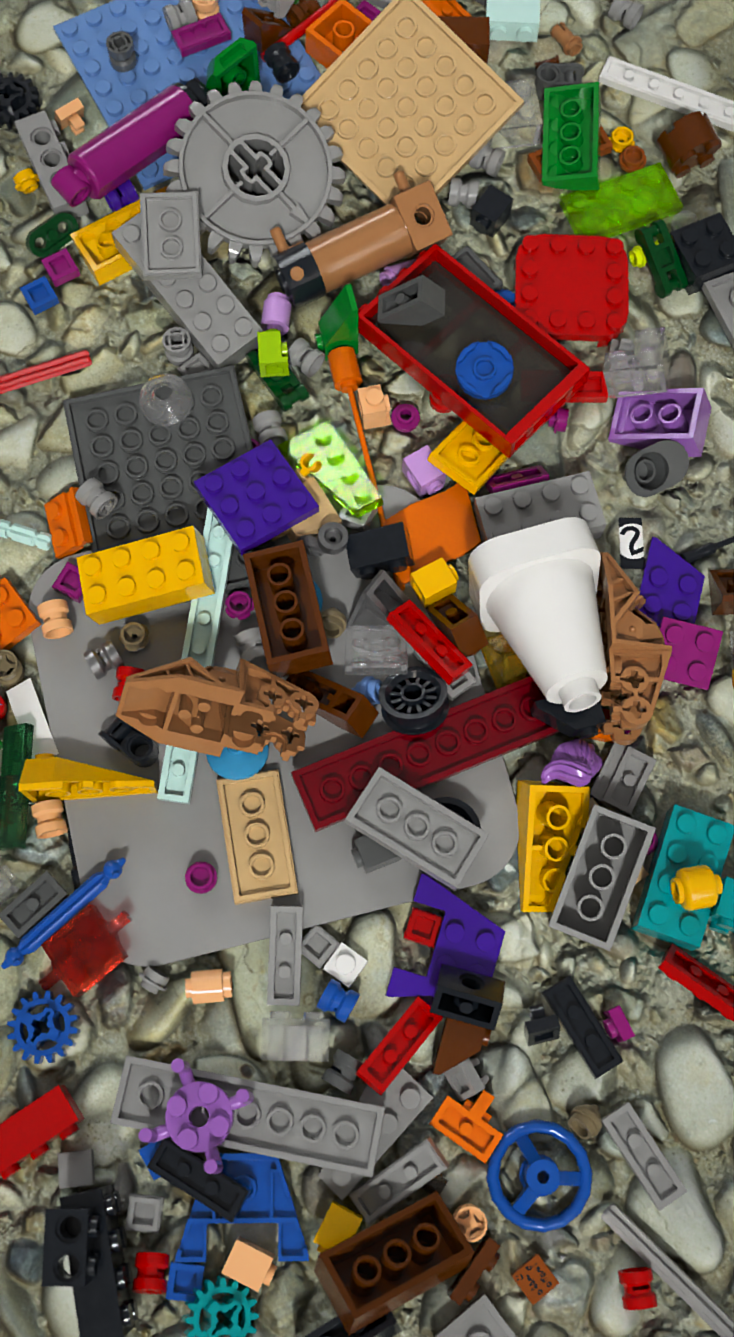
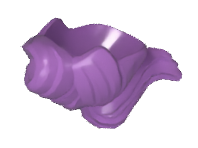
M574 738L573 741L564 742L556 748L550 762L541 772V782L546 784L556 779L576 787L585 786L590 783L591 779L602 768V758L595 753L593 744H589L579 738Z

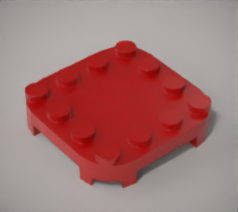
M539 234L525 236L518 248L514 265V307L555 340L597 342V347L608 346L612 339H616L623 333L629 313L628 258L626 251L623 249V242L617 238L611 239L587 235Z

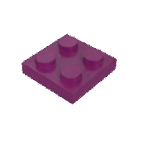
M663 616L659 629L664 637L665 645L672 646V653L664 680L708 690L723 631Z

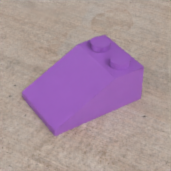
M705 389L619 390L608 437L609 442L642 450L657 442L672 440L684 446L688 457H702L712 408Z

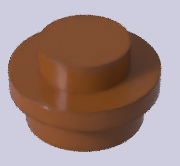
M638 146L627 147L619 156L620 167L628 173L642 171L646 165L644 150Z

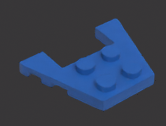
M219 1153L223 1163L222 1172L251 1190L238 1216L232 1223H278V1261H309V1251L280 1158L256 1153ZM195 1199L175 1256V1263L207 1262L208 1224L231 1222Z

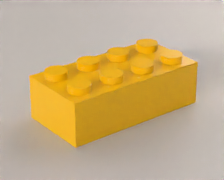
M194 526L76 557L86 615L99 625L215 594L204 537Z

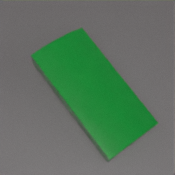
M599 82L544 88L543 186L577 191L600 190L601 92Z

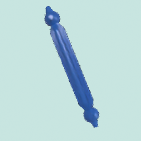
M122 857L117 860L107 861L104 864L103 871L94 873L20 939L18 947L9 948L1 967L6 969L22 964L25 955L35 952L107 888L110 879H116L121 875L126 859Z

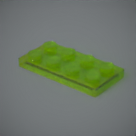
M661 162L600 183V190L576 191L564 195L560 198L559 202L575 235L602 236L607 238L648 225L657 219H665L679 214L684 207Z

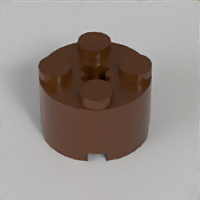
M701 111L690 113L673 123L675 129L668 134L664 130L656 141L668 167L677 179L687 175L692 167L699 165L700 168H704L715 160L714 154L722 146V142L705 112L702 115Z

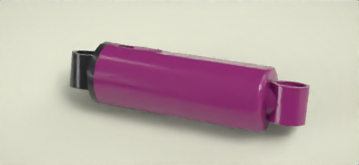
M193 78L185 85L179 82L171 84L71 152L67 159L68 165L61 168L51 180L52 187L71 207L78 206L88 196L94 200L103 198L166 154L168 140L184 138L174 130L176 121L178 119L193 121L188 112L189 105L195 101L206 107L208 105L207 92L210 90L199 78Z

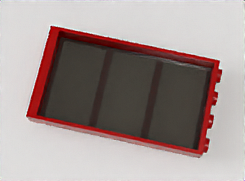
M436 243L430 249L423 250L409 268H403L389 286H383L369 304H363L358 310V332L430 393L432 391L436 394L444 405L508 458L587 383L591 368ZM424 275L445 289V316L423 326L383 324L377 321L378 296L414 278ZM473 342H496L505 347L512 356L514 366L512 382L508 389L496 398L487 400L473 398L466 394L458 385L455 375L457 358L462 350Z

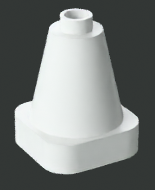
M577 517L562 518L491 538L476 547L468 559L469 594L482 628L489 632H501L546 699L551 703L563 704L567 712L583 711L597 704L601 699L599 689L605 685L608 679L596 598L601 555L587 522Z

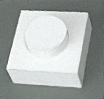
M341 942L323 970L347 988H350L368 961Z

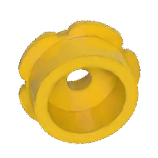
M625 126L615 128L611 133V137H609L613 144V150L617 153H621L627 147L634 146L635 144L632 130Z
M31 168L18 172L13 178L16 184V191L24 192V194L34 192L39 186L38 182L40 179Z

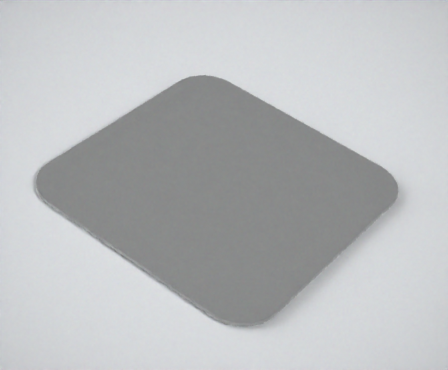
M377 485L385 519L390 518L407 506L421 501L403 489L388 485ZM371 486L326 495L338 515L350 495L375 502ZM378 512L367 530L381 527ZM345 527L348 531V535L361 532L352 528ZM287 535L274 541L275 546L291 543ZM347 548L335 555L321 554V556L307 554L313 581L318 585L322 593L323 606L321 612L335 607L346 616L348 623L362 592L373 579L363 580L355 577L350 570ZM92 550L70 555L54 563L41 575L31 592L28 604L41 622V625L31 632L49 727L59 752L55 757L154 780L159 790L166 745L153 740L158 748V759L152 766L144 768L135 765L98 735L101 730L105 731L117 718L116 712L119 702L112 699L113 688L117 686L119 681L115 677V669L107 671L105 677L97 680L83 653L90 649L97 650L103 642L111 639L125 666L137 667L147 671L179 661L182 658L191 602L164 607L99 625L86 615L83 599L78 603L52 588L67 562L78 567L76 557L91 554ZM387 571L386 573L395 582L393 573ZM410 582L405 584L403 593L435 625L426 608L422 606L412 589ZM251 589L242 590L252 598ZM228 593L225 594L213 666L236 670L242 650L237 647L234 637L244 630L259 626L255 607L250 612V616L244 620L233 619L227 615L225 601L231 594ZM53 599L66 600L69 607L67 618L72 621L73 633L58 639L44 638L41 629L44 622L38 615V605ZM238 604L237 608H242L243 605ZM130 622L143 624L149 631L147 646L138 648L137 651L125 649V645L121 644L119 640L122 628ZM345 630L338 638H327L333 665L309 671L352 689L365 676H373L383 683L390 674L399 669L424 666L414 655L415 649L397 631ZM137 635L132 636V639L137 638ZM99 654L98 656L101 659L104 667L107 666L102 655ZM474 655L466 658L473 664L469 672L477 680L476 684L452 702L448 698L449 708L485 694ZM267 663L258 666L270 672ZM288 675V676H284V677H280V678H282V679H284V680H287V678L289 677V675ZM381 704L374 705L379 714L363 739L337 727L316 714L315 725H308L307 730L304 731V750L299 751L295 756H290L288 762L282 760L280 752L274 747L273 742L268 744V759L259 772L279 770L297 881V895L240 905L234 904L216 779L223 777L212 770L204 753H198L190 804L158 800V793L64 800L80 885L94 873L103 871L104 864L107 861L117 860L122 857L126 859L121 875L116 879H110L107 888L85 906L90 929L102 948L113 957L130 965L156 967L270 938L271 905L303 906V930L316 925H323L413 902L421 873L429 876L448 891H454L403 858L400 861L367 874L363 866L357 868L351 850L355 849L354 839L362 837L364 834L344 823L345 820L315 832L292 779V771L394 731L385 723L382 717ZM282 711L281 714H277L293 723V718L289 717L287 712ZM140 745L136 749L135 755L142 756L146 754L149 750V745ZM503 756L418 790L431 799L452 797L465 802L478 816L481 829L489 834L456 890L481 884L497 875L507 865L516 850L519 841L517 804ZM196 862H207L217 872V883L208 893H194L186 885V871Z

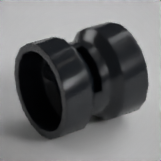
M284 42L272 44L264 53V61L272 69V74L278 82L286 83L298 74L300 66L296 59L291 56V51Z

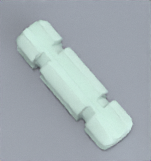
M0 519V537L6 539L10 537L11 540L32 547L36 545L37 548L45 551L50 550L53 544L51 534L43 531L37 532L36 529L17 523L12 525L10 521Z

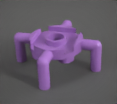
M174 1059L171 1063V1069L179 1073L183 1087L177 1090L167 1102L166 1123L152 1129L143 1128L140 1130L138 1137L140 1141L146 1143H155L171 1137L184 1150L204 1152L207 1159L204 1163L205 1172L208 1174H218L223 1170V1163L217 1147L228 1137L234 1122V1110L251 1104L254 1100V1095L249 1090L239 1089L236 1095L229 1097L226 1092L212 1083L195 1081L190 1064L182 1059ZM202 1106L207 1109L209 1119L204 1126L196 1127L192 1123L191 1115L194 1109Z

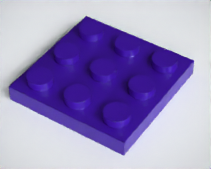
M271 439L194 481L195 489L241 556L319 512V505Z

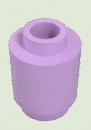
M272 292L264 300L261 328L264 332L268 329H277L281 332V336L288 333L292 305L289 302V297H286L284 293Z

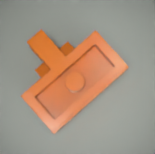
M485 1089L479 1093L474 1103L466 1099L463 1105L447 1095L429 1122L431 1126L483 1163L487 1162L503 1136V1133L488 1124L492 1116L486 1110L495 1097Z

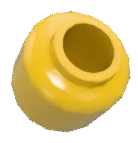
M706 865L681 868L670 882L674 902L680 904L682 908L688 911L713 907L717 903L718 894L723 892L720 876L718 874L714 875L711 868Z

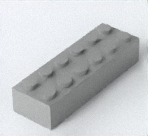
M140 213L112 232L116 249L178 326L189 332L194 346L214 368L235 366L246 357L245 354L258 349L257 332L264 331L202 254V278L144 280Z

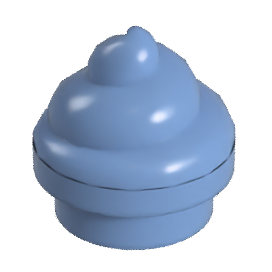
M365 676L351 690L364 695L374 706L375 704H380L379 689L382 681L375 679L373 676Z

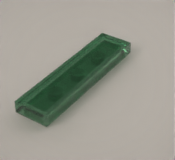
M28 723L4 727L0 776L1 851L23 849L26 846L29 799L19 791V781L25 759H32L34 725Z

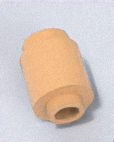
M223 969L191 971V978H185L186 998H192L193 1004L225 1002V998H232L231 971L223 972Z

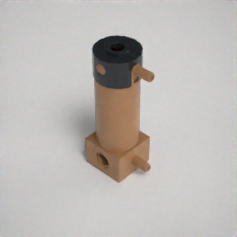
M400 170L394 173L393 177L400 194L393 196L387 205L307 242L301 241L289 247L280 227L270 230V234L279 251L271 256L275 275L286 297H289L292 307L298 309L326 296L327 293L402 258L407 257L409 260L419 255L423 250L430 249L435 243L439 246L449 239L453 233L430 180L410 188L404 171ZM415 217L420 218L423 225L417 223Z

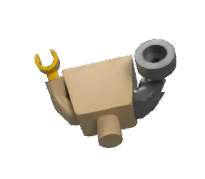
M305 453L300 459L302 468H297L295 473L319 505V512L273 537L271 540L275 541L287 535L291 542L303 540L306 553L309 555L339 554L347 546L348 531L342 525L341 518L315 477L309 478L308 474L310 472L315 473L321 469V462L316 461L312 467H309V461L313 458L314 454Z

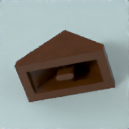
M246 7L242 11L244 37L254 41L260 53L292 30V27L284 20L275 18L274 12Z
M734 569L709 570L708 579L712 615L734 614Z

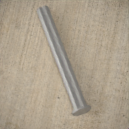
M616 1204L608 1206L601 1216L602 1220L720 1337H734V1321Z

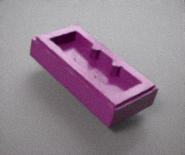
M221 13L171 31L172 38L182 58L231 40V32Z

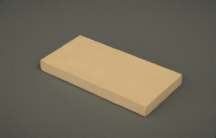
M279 770L258 772L254 776L243 780L216 779L234 904L240 905L297 895V881Z

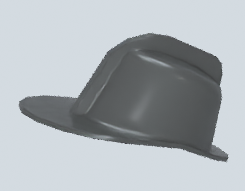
M664 440L636 452L628 459L625 465V475L622 476L623 480L626 481L631 492L637 496H653L676 485L684 478L689 467L688 453L684 446L677 441Z

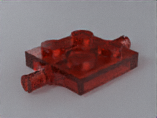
M89 904L41 944L53 967L52 971L39 980L41 987L45 991H49L51 987L62 980L73 997L82 996L128 957V954L120 944L118 932L132 921L129 914L123 910L109 922L103 918L95 905Z

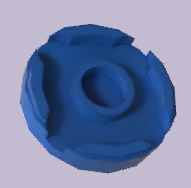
M478 341L468 345L458 356L455 369L456 379L461 389L471 397L483 400L496 398L504 393L512 382L514 372L510 353L505 347L493 341L481 343Z

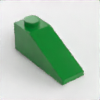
M351 284L344 286L318 321L319 333L314 334L315 343L318 350H323L325 361H328L327 355L330 351L342 346L352 347L355 349V353L358 354V307Z

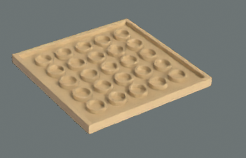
M392 0L302 95L303 103L301 108L304 111L317 108L321 112L317 123L319 128L331 126L335 132L333 139L327 143L328 146L340 147L343 152L340 162L384 205H387L393 196L400 194L393 177L394 173L400 170L404 171L410 188L430 180L437 196L452 178L524 106V100L421 0Z

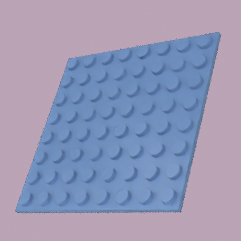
M114 0L54 25L53 29L106 124L110 127L173 83L179 82L185 85L191 79L199 78L206 86V73L210 61L240 37L245 38L242 19L244 7L268 12L272 11L267 7H261L258 4V0H218L220 13L231 32V40L183 58L172 38L162 7L166 5H177L179 0ZM285 17L282 18V20H284L290 26L287 19ZM123 31L132 37L137 63L128 72H118L111 66L106 40L113 32ZM299 39L288 48L291 51V56L298 62L300 69L298 74L286 83H280L272 74V69L262 60L261 53L257 50L262 91L270 92L271 88L277 84L283 88V97L289 100L296 93L302 96L321 76ZM166 153L135 174L143 190L145 191L174 178L163 175V166L167 161L179 159V157Z

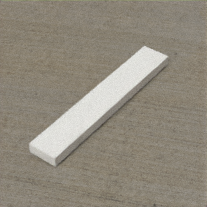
M608 57L599 76V83L685 115L696 111H701L703 115L705 112L713 125L734 132V101L620 59Z

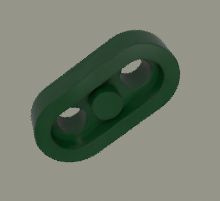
M59 212L54 214L28 233L26 237L28 251L32 255L41 258L52 255L72 241L70 234L79 229L77 220L68 213ZM63 221L66 228L63 232H60L58 224ZM39 237L43 239V246L40 248L36 246V239Z

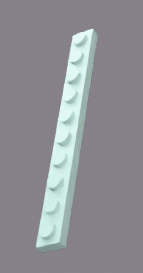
M209 508L207 509L203 537L215 594L191 600L181 658L182 660L192 657L204 668L214 664L234 546ZM166 745L157 795L158 800L190 804L199 752Z

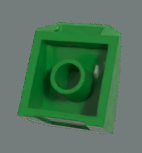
M240 37L210 61L207 68L206 87L209 90L215 89L219 91L222 97L228 94L229 83L236 82L242 91H249L251 81L260 82L257 45L254 41Z

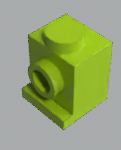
M277 329L257 332L261 377L290 376L287 342L281 341V332Z

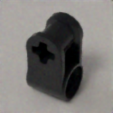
M118 717L105 731L101 730L98 733L112 748L121 752L139 767L146 768L152 766L158 759V748L153 740ZM140 745H149V750L146 754L142 756L135 755V751Z

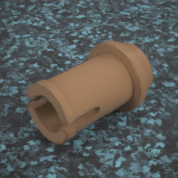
M560 22V26L557 23L552 28L551 36L563 47L565 55L573 57L581 51L583 47L582 39L578 35H574L564 22Z

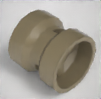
M1 649L0 685L4 687L15 686L24 677V666L13 652Z

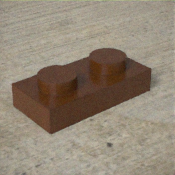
M487 1234L474 1251L467 1268L459 1273L447 1291L448 1296L460 1306L465 1299L468 1302L473 1299L481 1285L477 1280L484 1270L490 1272L500 1258L501 1254L497 1252L500 1245Z

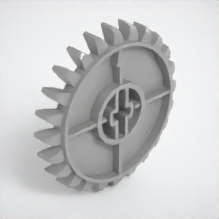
M251 81L249 91H242L240 86L233 82L228 84V94L223 97L215 89L208 91V105L206 107L199 102L194 101L191 103L188 112L193 121L188 119H178L176 121L174 130L184 138L168 140L166 152L178 156L179 159L167 161L163 166V175L179 177V179L169 184L166 192L198 191L200 235L206 230L210 232L207 253L210 255L214 254L224 241L229 243L228 261L230 264H234L237 261L242 248H247L249 250L251 266L257 268L263 249H268L270 256L279 252L270 234V230L273 228H281L290 247L303 241L301 237L303 234L309 240L321 235L316 220L328 227H332L335 215L325 204L328 203L334 206H341L343 194L337 188L331 186V184H344L346 180L345 171L340 167L332 166V163L342 160L343 152L340 147L328 146L327 143L334 137V130L331 126L319 128L317 123L321 112L317 108L304 111L301 108L303 103L301 95L296 93L288 100L283 97L282 86L277 84L271 88L270 92H264L259 81ZM230 175H231V176L233 177V179L237 182L236 185H235V184L233 183V181L231 180Z

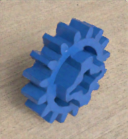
M46 991L44 998H42L39 992H33V1001L22 998L21 1004L23 1008L21 1010L12 1009V1013L17 1017L15 1021H7L8 1026L14 1027V1032L10 1033L7 1038L17 1040L18 1043L14 1045L12 1050L14 1052L24 1050L23 1060L28 1061L34 1055V1063L42 1064L44 1056H46L48 1063H54L56 1053L61 1057H66L67 1051L64 1047L77 1044L71 1039V1036L81 1031L73 1027V1023L77 1022L80 1016L71 1015L70 1012L75 1007L73 1003L63 1005L65 1001L64 995L59 994L53 1000L54 995L52 991ZM48 1005L41 1013H31L36 1007ZM61 1015L63 1016L65 1022L64 1030L61 1029L59 1022V1018L61 1017ZM41 1021L47 1022L46 1025L50 1028L48 1033H41L42 1029L38 1027ZM24 1025L27 1026L29 1035L27 1039H25L23 1032ZM51 1040L57 1042L52 1048L39 1050L40 1047L44 1046L45 1042Z

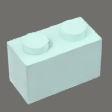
M486 0L485 17L490 19V40L537 42L540 25V0Z

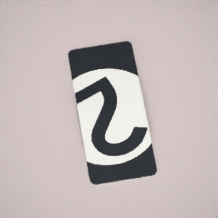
M619 518L621 568L644 569L642 519Z

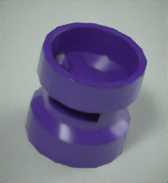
M130 179L104 196L112 212H116L139 200V196Z

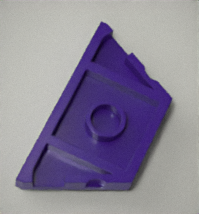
M656 537L651 538L639 587V595L644 596L646 602L639 610L654 620L658 627L663 616L695 624L705 576Z

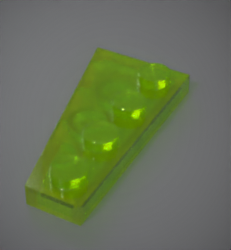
M330 421L278 445L281 454L285 458L289 457L294 461L297 468H302L300 459L305 453L314 454L313 458L309 461V467H312L316 461H320L321 469L315 473L310 472L309 475L314 476L321 488L325 487L332 493L334 499L357 518L384 505L382 496Z

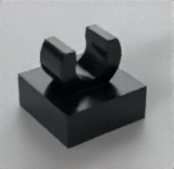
M542 1004L530 1006V1021L525 1022L524 1029L527 1045L532 1046L559 1039L560 1023L557 1014L546 1016Z

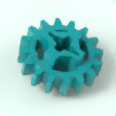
M221 1275L217 1276L216 1285L209 1279H205V1289L203 1291L197 1288L192 1290L196 1296L195 1301H185V1305L191 1309L190 1314L182 1316V1321L190 1324V1327L184 1331L185 1336L218 1337L220 1335H228L229 1337H245L247 1332L255 1334L257 1330L250 1324L251 1320L259 1318V1314L251 1310V1307L257 1303L256 1299L246 1297L250 1289L245 1285L238 1288L239 1282L232 1278L226 1285V1279ZM219 1293H230L222 1299L214 1300L212 1296ZM203 1309V1321L199 1324L200 1312ZM219 1311H222L225 1317L223 1323H219L216 1317ZM241 1311V1321L238 1325V1313Z

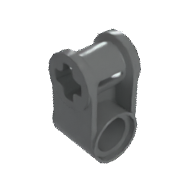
M547 62L541 64L537 68L532 91L534 96L544 101V88L583 84V65L575 62Z

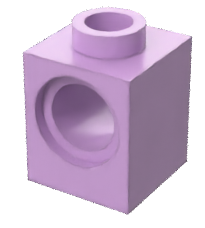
M428 445L402 460V472L420 498L427 494L431 496L438 493L444 487L446 479L445 473L427 461L432 452Z

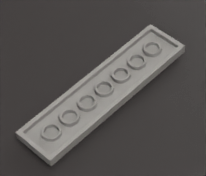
M126 1055L110 1123L140 1130L143 1128L152 1129L165 1124L167 1102L177 1090L183 1087L179 1073L171 1069V1064ZM192 1069L195 1081L212 1083L226 1092L229 1097L236 1095L239 1089L249 1090L254 1095V1100L251 1104L234 1110L233 1125L228 1137L220 1146L373 1178L385 1107ZM202 1106L194 1109L191 1115L192 1123L196 1127H202L207 1123L209 1119L207 1109Z

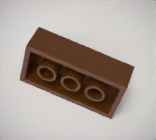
M300 540L243 554L265 658L270 673L278 677H284L333 665L304 541Z
M438 1191L320 1253L314 1272L348 1335L466 1269L474 1254V1250Z

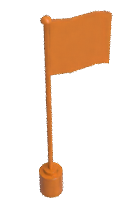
M349 346L338 347L328 353L327 359L335 389L348 393L374 500L378 507L377 512L381 527L403 522L409 533L415 565L408 566L405 571L393 573L395 583L404 591L405 584L410 582V573L443 557L446 563L460 558L481 543L468 491L457 483L446 491L415 502L390 518L385 519L354 392L363 382L355 349Z

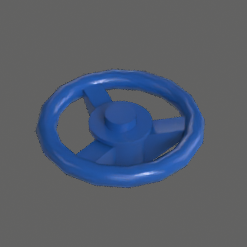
M534 1119L515 1124L503 1134L488 1159L486 1180L491 1199L504 1218L524 1230L545 1233L565 1227L581 1214L591 1195L593 1171L588 1153L574 1133L556 1122ZM535 1133L552 1135L565 1143L575 1156L579 1171L559 1170L556 1163L550 1157L537 1152L528 1135ZM516 1142L524 1158L519 1170V1179L523 1190L513 1205H511L503 1193L499 1176L501 1161L509 1146ZM558 1186H578L571 1204L559 1214L546 1218L525 1215L538 1197L552 1194Z

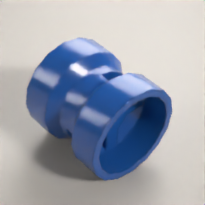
M331 979L316 1007L324 1012L334 1011L336 1019L345 1023L360 994L352 989L347 992L344 991L340 982Z

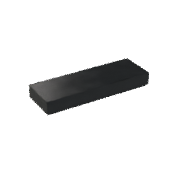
M570 975L542 992L554 1014H557L560 1024L594 1079H597L623 1062L620 1054Z
M171 1138L163 1139L147 1168L231 1223L234 1222L251 1190L222 1171L218 1174L206 1173L204 1170L205 1160L191 1151L182 1149Z

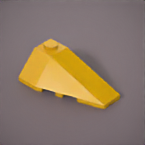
M50 753L37 754L35 759H25L19 781V791L33 803L51 799L64 801L158 793V786L154 780L54 757V754Z
M518 780L516 804L519 841L517 845L520 909L522 912L554 911L566 879L565 872L570 858L575 855L578 847L576 843L581 829L585 828L588 821L590 786L576 787L572 784L549 781L546 784H542L541 781Z

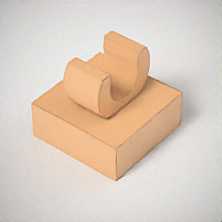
M78 97L55 111V122L60 130L69 126L75 136L85 131V123L82 120L84 117V106Z

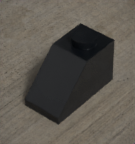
M547 699L535 701L530 709L531 716L570 738L579 735L581 739L596 736L606 723L600 701L594 706L579 712H567L563 704L551 703Z

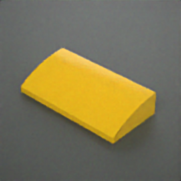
M167 186L153 193L166 192ZM140 199L70 234L76 248L99 286L133 269L116 249L112 232L140 213Z

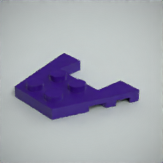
M421 873L413 901L443 910V920L426 976L393 967L385 994L388 997L433 996L441 964L493 977L505 931L429 876Z

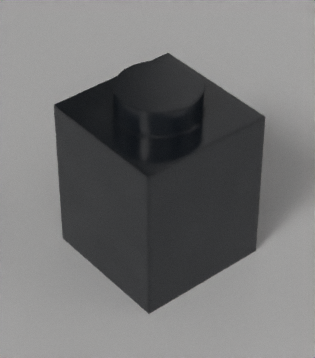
M490 185L473 206L470 225L479 233L493 238L511 215L514 198Z

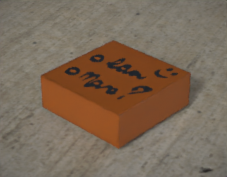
M537 1252L510 1274L532 1305L536 1304L559 1284Z

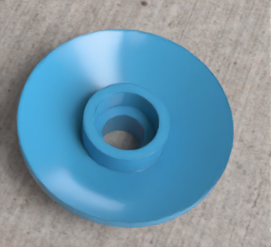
M268 745L264 746L263 751L258 752V755L223 747L220 757L208 754L206 756L210 767L219 776L229 780H243L254 776L264 767L268 759L269 747Z

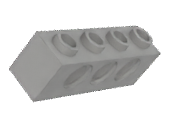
M44 110L14 121L20 140L35 173L40 179L39 182L53 213H68L74 218L88 214L89 210L86 202L90 201L89 196L78 206L71 207L51 185L53 176L61 168L68 165L67 158L70 154L65 141L59 142L57 138L61 134L55 120L49 121Z

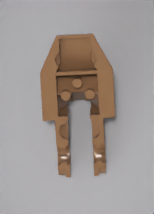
M601 552L596 598L608 679L599 691L601 694V706H610V720H606V723L600 730L603 735H610L613 742L620 745H630L637 740L643 727L647 725L653 715L672 653V646L665 645L664 637L656 622L639 610L646 602L645 597L639 595L640 591L609 552ZM621 693V695L625 696V698L627 699H623L622 701L616 698H618V696ZM624 730H630L628 734H624Z
M189 657L126 677L116 717L157 743L220 757L223 747L258 755V752L263 751L264 746L268 745L269 742H273L274 747L280 752L282 760L288 762L290 756H295L299 751L304 750V731L307 730L308 725H315L319 703L311 693L245 659L240 658L236 670L216 666L204 668L195 659ZM282 711L287 712V715L293 718V723L277 714H281Z

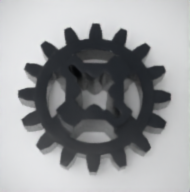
M9 72L8 77L4 78L0 73V128L6 124L8 130H11L13 124H15L14 121L38 113L37 107L41 106L37 87L33 85L31 79L25 81L23 74H19L17 78H14L13 73Z

